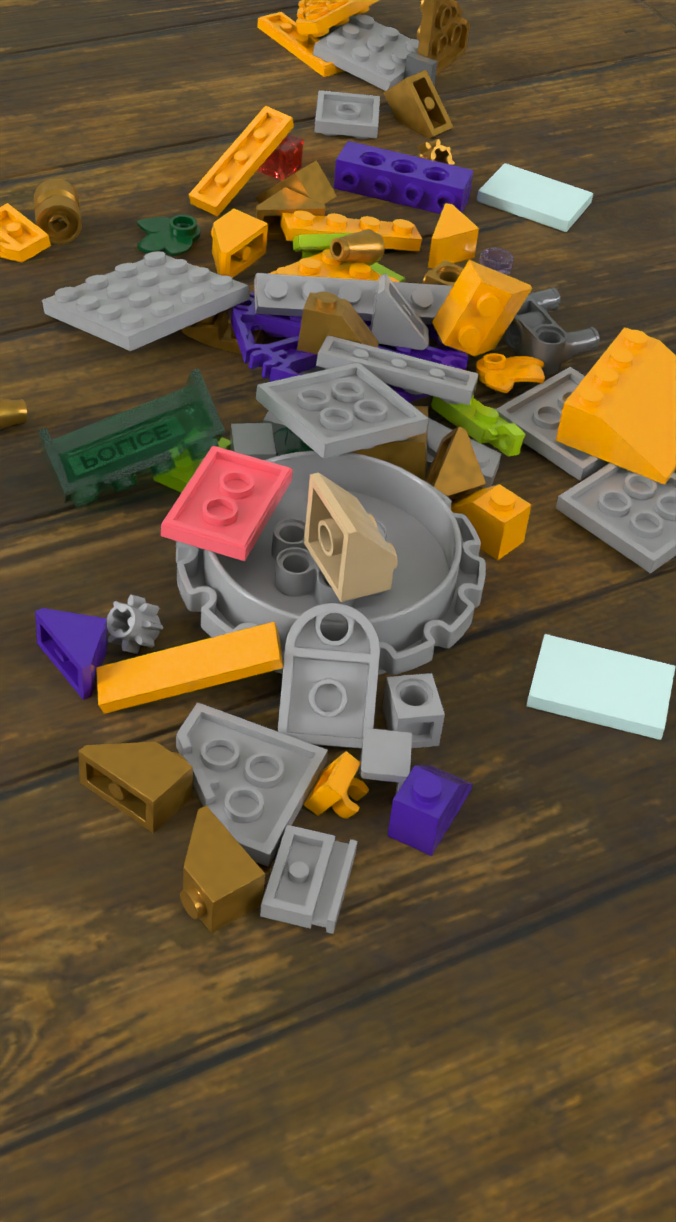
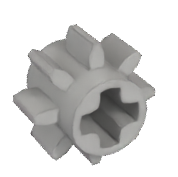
M136 595L129 596L128 604L114 601V607L107 616V629L111 634L108 641L122 645V651L135 654L138 653L140 645L153 648L155 646L154 640L158 637L160 630L163 629L160 619L156 615L160 608L146 603L145 598Z

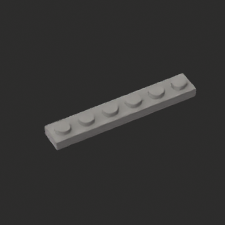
M256 273L254 279L255 314L302 317L303 308L310 292H330L338 298L348 300L362 320L371 321L378 281ZM393 282L423 323L432 325L433 319L453 287L448 285Z

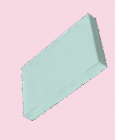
M504 163L478 190L477 201L567 232L591 204L593 193Z
M544 634L526 706L661 740L665 729L675 666Z

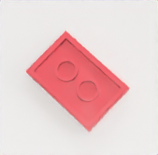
M212 446L163 520L161 536L245 561L292 481L293 469Z

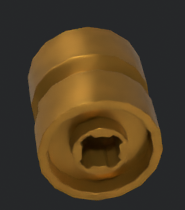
M50 179L40 184L34 193L36 225L49 235L50 243L66 244L73 241L82 229L79 195L76 188L68 181L62 179Z

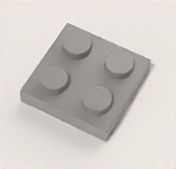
M319 90L314 132L322 133L326 136L347 135L357 139L377 138L380 96Z

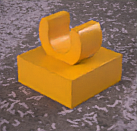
M347 751L321 771L303 805L317 816L332 806L333 810L340 817L350 818L358 812L360 807L352 802L348 795L358 801L369 791V788L363 781L353 778L361 762Z

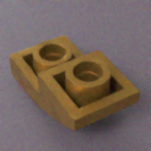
M227 309L182 329V333L201 343L241 354L231 320H228ZM252 331L255 344H262L266 335L265 331Z

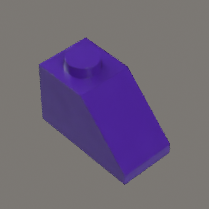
M415 765L393 798L387 836L432 856L469 795L473 784L431 765Z

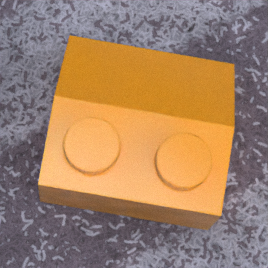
M468 260L432 323L444 345L466 352L472 356L483 354L496 348L531 292L532 287L520 280Z

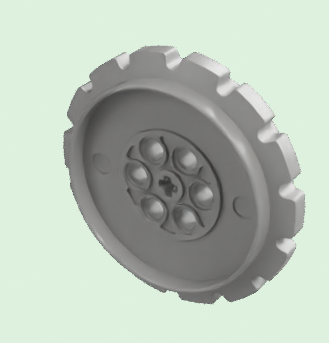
M303 451L265 460L292 468L293 476L289 487L245 561L176 541L178 588L187 609L192 612H201V628L211 637H216L275 621L280 635L283 665L287 635L297 618L312 607L327 603H338L358 610L373 625L380 646L378 675L384 673L397 675L415 669L432 660L434 646L450 648L464 635L472 623L474 608L480 605L486 576V562L483 558L479 557L481 541L477 532L464 514H457L451 511L452 501L446 495L401 467L374 457L350 452L341 454L336 458L323 459L315 451ZM319 472L355 496L367 514L373 515L379 532L387 543L390 542L393 545L397 554L398 564L397 568L393 570L390 590L340 602L304 544L310 474ZM328 614L321 621V633L330 641H339L347 634L348 623L340 614ZM283 668L274 670V672L283 674Z

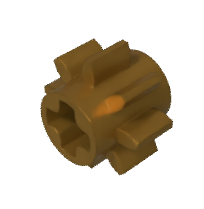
M440 139L418 145L420 153L415 157L454 165L455 163L452 160L451 148L440 145Z

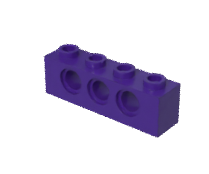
M348 141L336 159L334 189L439 214L442 213L445 203L455 206L462 213L469 201L474 170Z

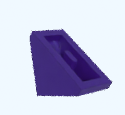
M47 608L35 611L37 644L83 700L91 697L97 682L96 667L103 665L108 651L107 618Z

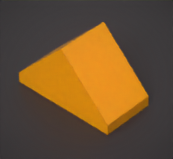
M445 203L431 240L428 268L434 269L444 260L454 264L475 258L479 228L452 204Z

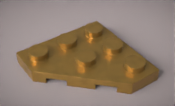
M422 0L420 5L422 20L417 32V40L419 41L417 54L438 61L436 75L466 53L470 24L467 19L461 17L463 11L458 2L454 0Z

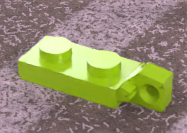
M474 395L469 405L463 403L450 404L439 397L433 396L432 409L455 426L464 428L467 434L480 444L489 442L507 456L520 454V448L526 434L515 423H508L502 419L498 411L484 406L474 398Z

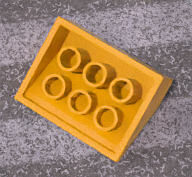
M624 327L564 402L556 441L665 485L676 470V355L660 340L649 337L642 331Z

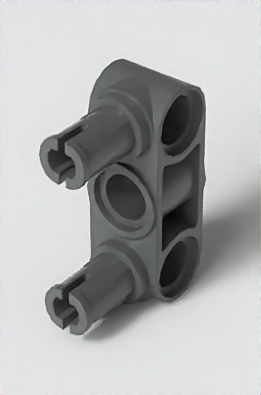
M554 287L529 293L502 337L509 348L515 351L518 356H529L542 360L544 362L542 370L545 375L557 373L561 368V363L567 362L573 355L596 350L599 346L597 343L600 342L599 333L596 328L587 327L586 329L574 332H566L550 317L547 311L558 310L559 305L557 303H560L561 300L559 292Z

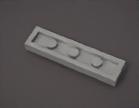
M329 335L318 352L316 366L331 369L359 362L385 384L403 388L411 394L424 393L439 397L450 404L463 403L469 405L479 375L478 373Z

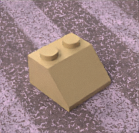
M319 472L310 474L304 544L340 602L390 590L393 570L397 568L398 564L397 554L393 545L390 542L387 543L379 532L373 515L367 514L355 496Z

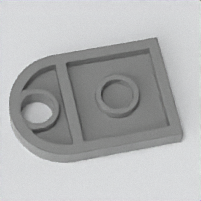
M327 603L312 607L293 623L285 644L278 732L310 744L362 748L364 728L373 729L380 646L373 625L361 612L344 604ZM328 614H340L348 623L347 634L339 641H330L321 633V621Z

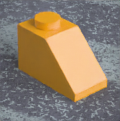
M232 209L213 223L211 230L213 237L212 254L219 275L233 278L266 254L268 223L236 209Z
M498 484L462 495L451 503L450 509L453 513L464 514L469 519L481 541L480 549L498 561L524 542L531 504Z

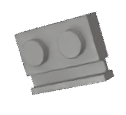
M286 825L261 903L260 917L310 929L312 924L326 927L327 933L334 934L356 855L358 841L350 839L349 844L335 841L336 836Z

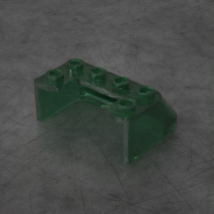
M199 368L190 372L183 389L51 440L47 428L38 430L39 449L65 504L74 502L76 508L97 501L99 499L98 494L108 488L113 487L115 492L128 489L138 484L136 477L148 472H152L154 477L168 473L177 468L175 461L190 456L192 462L205 458L212 446H219L218 442L225 433Z

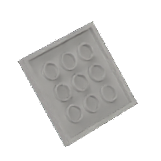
M157 251L146 254L144 259L138 262L120 264L115 267V271L108 274L88 277L85 280L86 283L76 287L58 289L55 295L43 299L42 303L46 315L132 351L250 299L248 285L235 281L230 276L216 274L209 271L208 268L197 267L187 263L186 260L175 259L165 255L164 252Z

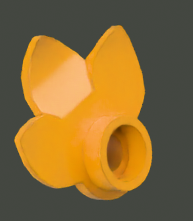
M491 353L476 362L475 370L479 374V380L487 387L503 393H508L513 388L515 382L544 383L545 379L542 370L544 362L534 357L514 356L506 358L504 355Z

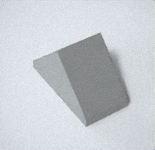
M386 273L379 277L370 331L379 341V344L424 350L429 347V329Z

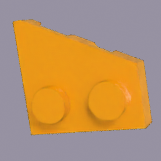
M8 203L0 207L1 258L24 262L51 246L49 235Z

